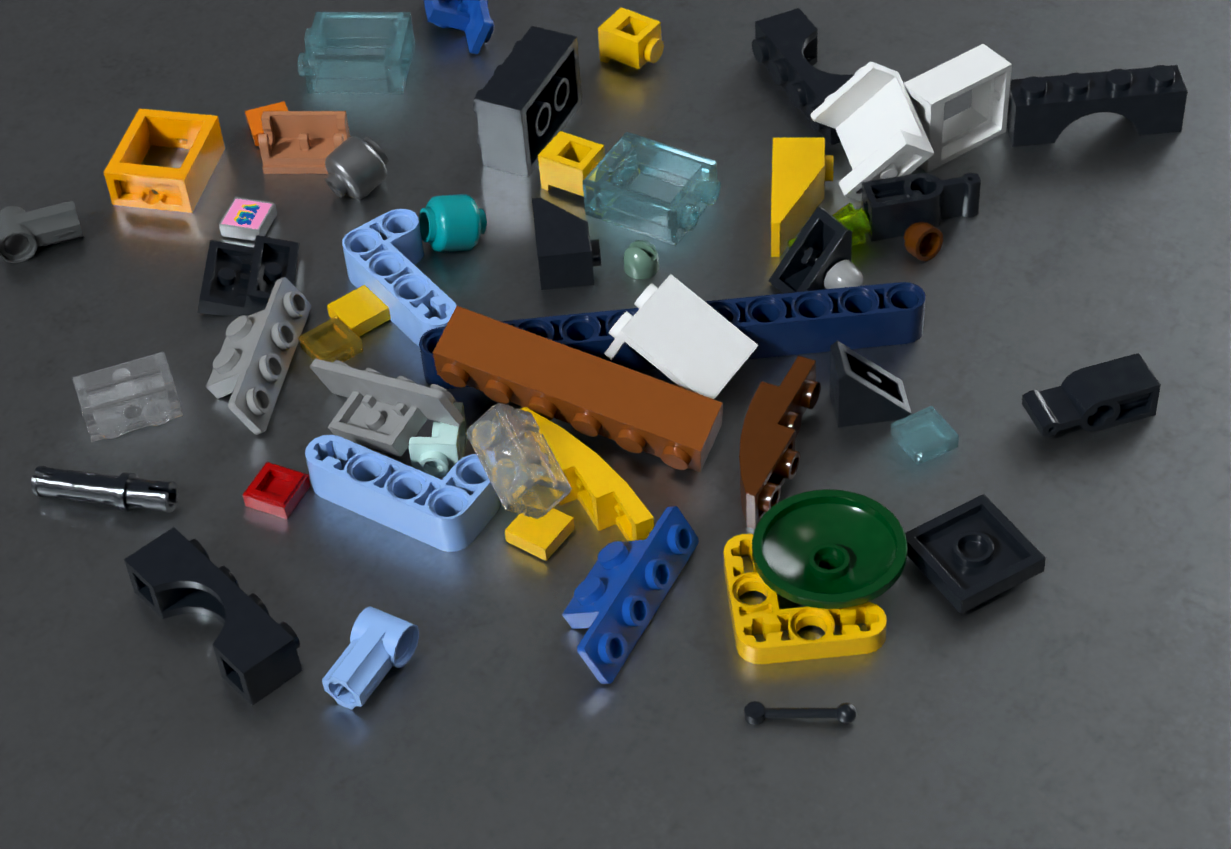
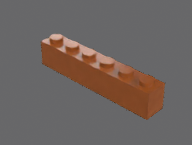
M456 306L433 351L437 375H440L450 385L460 388L467 385L483 391L487 397L495 402L507 404L510 401L527 407L548 420L555 418L569 423L575 430L591 437L601 435L612 439L629 452L641 453L644 451L660 457L665 464L678 470L689 468L701 472L722 426V402L460 306Z

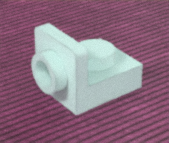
M454 402L455 407L465 418L463 402ZM464 419L459 427L442 422H433L432 437H411L408 445L411 466L437 478L445 477L452 467L465 456L468 437L466 420Z

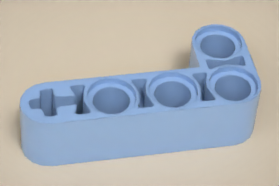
M394 209L345 235L342 240L349 280L356 288L365 285L389 307L390 320L418 347L420 338L425 332L447 326L457 305L415 266L424 256L419 217L415 212L408 209Z
M336 435L317 437L309 442L305 449L308 471L315 494L442 551L456 552L468 547L502 505L498 467L494 459L487 455L471 454L463 457L441 480Z

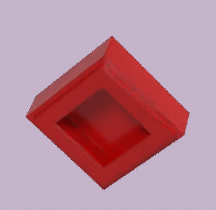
M266 462L242 494L246 507L288 519L311 487L309 474Z

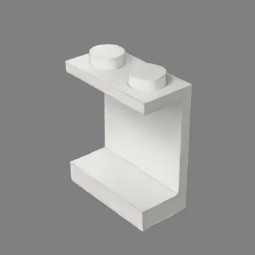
M872 61L858 69L850 80L836 92L830 94L810 114L813 121L836 129L853 169L838 183L843 195L862 202V182L909 175L935 154L899 72Z
M670 274L659 288L651 283L634 303L639 308L634 316L626 311L609 331V334L615 339L604 354L612 360L627 343L679 387L715 399L758 345Z

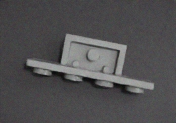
M286 277L276 280L264 310L247 317L245 315L239 316L229 324L225 332V341L220 353L213 361V370L206 385V388L217 399L232 393L228 402V408L255 435L265 432L311 310L309 301Z
M314 359L310 365L313 372L333 394L348 398L329 424V430L334 435L359 445L402 456L408 448L410 438L417 435L427 419L457 427L465 419L455 407V398L452 394L439 385L431 384L430 387L415 384L403 376H398L395 379L383 376L371 368H366L364 371L351 368L339 360H335L332 363Z

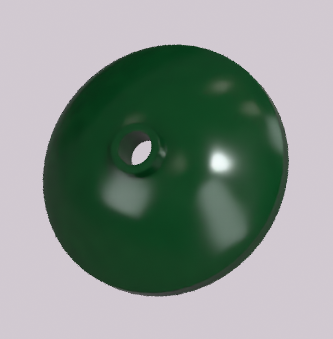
M813 490L788 497L774 505L763 515L753 534L752 556L759 576L777 594L792 602L809 607L840 609L869 602L884 594L897 582L906 564L907 539L899 520L879 502L864 495L844 490Z

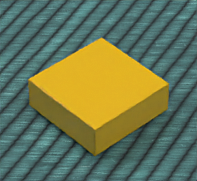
M365 285L327 305L329 317L354 340L391 319L389 307Z
M533 498L504 530L506 542L547 561L575 530L574 517Z

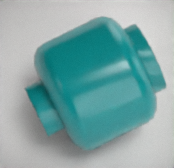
M470 195L434 196L427 202L426 208H422L419 213L422 240L425 243H429L431 248L437 252L472 250L478 244L480 234L486 232L487 219L485 211L482 208H478L475 200Z

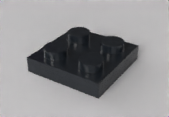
M985 494L905 533L907 556L960 614L1040 574L1045 569L1046 557Z

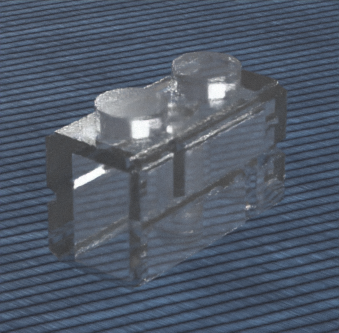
M164 352L72 377L92 443L103 439L118 438L124 433L151 425H163L169 420L183 416L175 383Z
M497 403L467 429L466 435L505 511L517 514L523 513L524 516L538 519L546 515L564 499L572 488L543 434L539 433L540 428L532 413L518 408L514 410L512 406Z

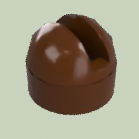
M918 222L911 224L904 233L905 249L917 259L929 261L940 251L943 244V234L938 228L929 223Z

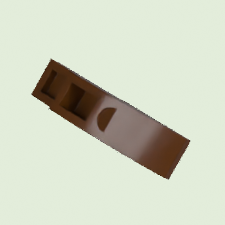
M798 355L780 386L761 381L749 405L742 428L739 454L741 505L748 528L755 530L763 515L778 503L784 481L786 479L792 480L798 470L801 455L800 452L795 451V439L801 427L802 416L807 409L812 410L815 407L821 391V383L816 381L815 360Z

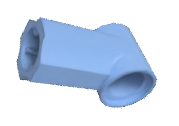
M369 606L365 608L353 625L350 644L322 679L324 691L330 694L337 704L351 710L356 706L362 707L392 666L401 668L410 661L419 640L418 626Z

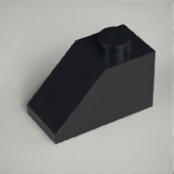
M532 198L541 290L594 285L593 267L601 266L599 239L590 240L588 222L542 198Z

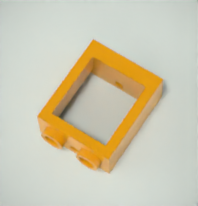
M139 108L104 171L112 205L193 213L225 150L218 116ZM151 145L190 149L180 168L141 165Z

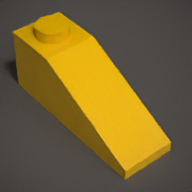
M825 137L773 138L771 257H780L816 208L824 200L825 181H833L834 160L833 155H825Z

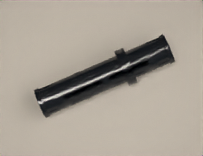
M38 466L35 469V473L43 475V477L33 475L31 480L32 492L37 497H55L118 506L117 509L120 511H132L134 508H143L172 513L176 507L174 504H168V502L177 503L179 495L178 486L175 482L136 478L137 475L135 473L128 472L115 476Z

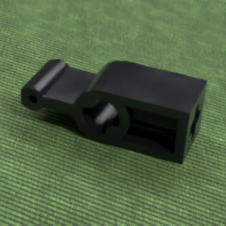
M918 173L862 182L861 217L870 240L877 241L902 237L911 224L918 222L929 223L938 228L942 219L959 216L971 218L978 215L981 179L978 173H966L962 177L940 180L931 174Z
M1136 353L1076 370L1065 378L1061 386L1043 391L1031 390L1022 395V405L1040 434L1044 437L1053 436L1060 430L1078 425L1085 431L1096 432L1155 416L1161 384L1140 354Z

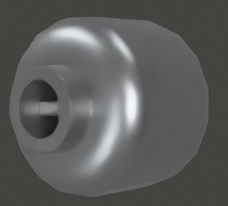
M351 136L326 157L325 167L329 175L325 178V181L330 189L340 198L348 194L354 199L362 200L386 179L387 168L385 165L389 163V160L383 150L371 138L365 137L361 139Z

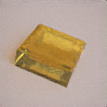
M337 316L299 336L301 349L313 360L320 359L332 363L335 360L345 362L364 351L362 339Z

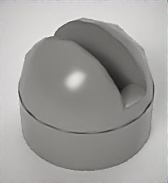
M842 260L836 263L828 271L824 279V287L826 289L864 286L861 271L849 260Z

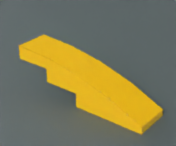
M527 407L518 409L517 416L521 444L559 505L561 506L578 499L598 531L617 524L627 541L646 540L654 528V517L629 484L596 452L564 428Z

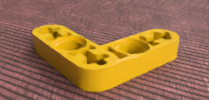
M753 534L736 535L725 544L724 572L736 649L739 656L745 661L752 664H772L860 655L875 652L883 646L886 641L887 616L884 610L877 604L866 602L857 606L840 609H821L809 606L779 609L777 593L762 580L755 568L752 556ZM742 556H750L753 562V572L744 573ZM749 591H757L767 597L765 601L756 605L743 603L739 599L742 594ZM856 624H866L869 631H860V627ZM810 625L820 627L825 631V634L819 639L807 640L802 638L797 632L802 627ZM835 625H840V634L842 635H835ZM788 630V640H782L781 631ZM763 634V638L766 641L756 642L754 635Z

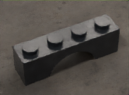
M800 8L755 21V39L752 40V51L755 59L766 66L774 82L778 86L781 85L789 94L794 107L800 108L808 117L814 131L820 132L830 145L840 143L841 141L835 128L813 121L810 114L830 94L836 92L850 80L854 74H832L821 71L813 66L817 63L818 29Z
M1157 65L1148 68L1113 69L1103 72L1070 73L1068 75L1031 76L1024 79H1012L1010 81L1007 131L1012 147L1055 143L1061 132L1077 119L1093 113L1109 112L1129 119L1135 125L1139 136L1181 132L1188 91L1178 65Z
M173 527L124 559L134 592L162 619L194 613L211 616L224 624L222 631L212 644L221 676L252 706L302 671L297 652L301 644L294 630L286 622L278 624L269 615L265 604L256 594L252 593L248 596L240 589L231 571L225 566L218 568L212 563L206 550L196 539L189 541Z

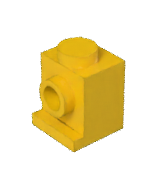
M620 7L598 27L600 61L607 63L613 59L628 66L641 69L648 61L656 63L662 56L664 43L662 41L660 21Z
M560 131L538 155L541 189L549 191L554 186L585 197L592 188L601 189L607 181L609 168L606 165L605 148L602 144Z

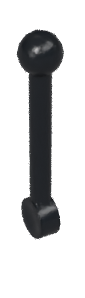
M753 701L745 706L744 714L745 720L752 725L763 723L765 718H837L841 723L848 724L855 720L857 710L854 705L847 702L840 704L837 708H765L762 703Z

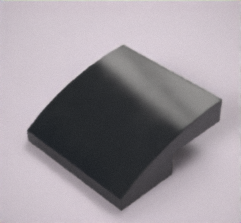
M256 235L254 248L210 240L197 313L242 316L252 315L264 310L276 280L286 277L294 285L300 243Z

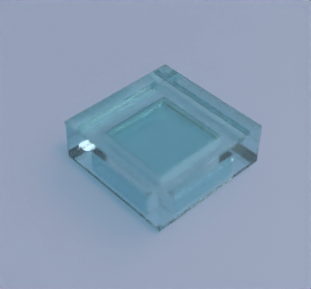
M933 406L891 423V436L917 465L958 447L959 435Z

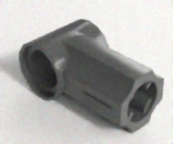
M73 200L31 211H26L16 206L0 209V257L6 262L22 263L33 257L38 248L83 237Z

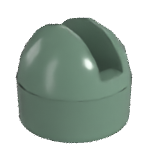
M637 240L631 243L625 250L623 256L624 271L629 277L648 279L658 272L659 255L653 244L645 240Z

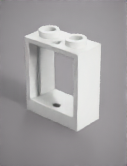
M981 44L903 83L935 153L920 165L927 173L1006 132L1012 64L985 44ZM972 89L971 107L944 120V104Z

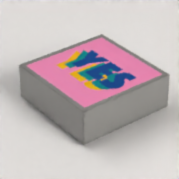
M235 197L219 223L221 236L255 241L256 235L265 236L277 216L275 203Z

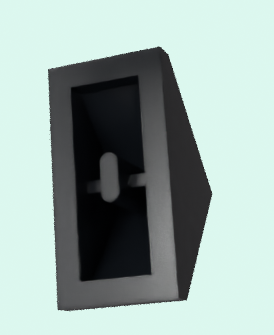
M818 206L768 281L783 294L825 290L824 279L828 271L842 260L851 261L852 231L826 210Z
M839 341L830 346V398L838 427L902 420L912 414L901 379Z

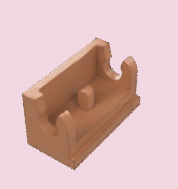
M263 111L261 121L264 134L258 135L263 173L329 174L325 167L326 157L347 138L351 137L346 111Z

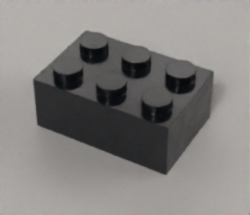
M531 26L524 37L515 43L512 52L502 65L500 64L496 67L492 78L484 88L478 90L473 102V111L477 114L479 130L477 144L481 147L483 166L529 177L539 163L538 155L560 131H563L582 105L577 36Z

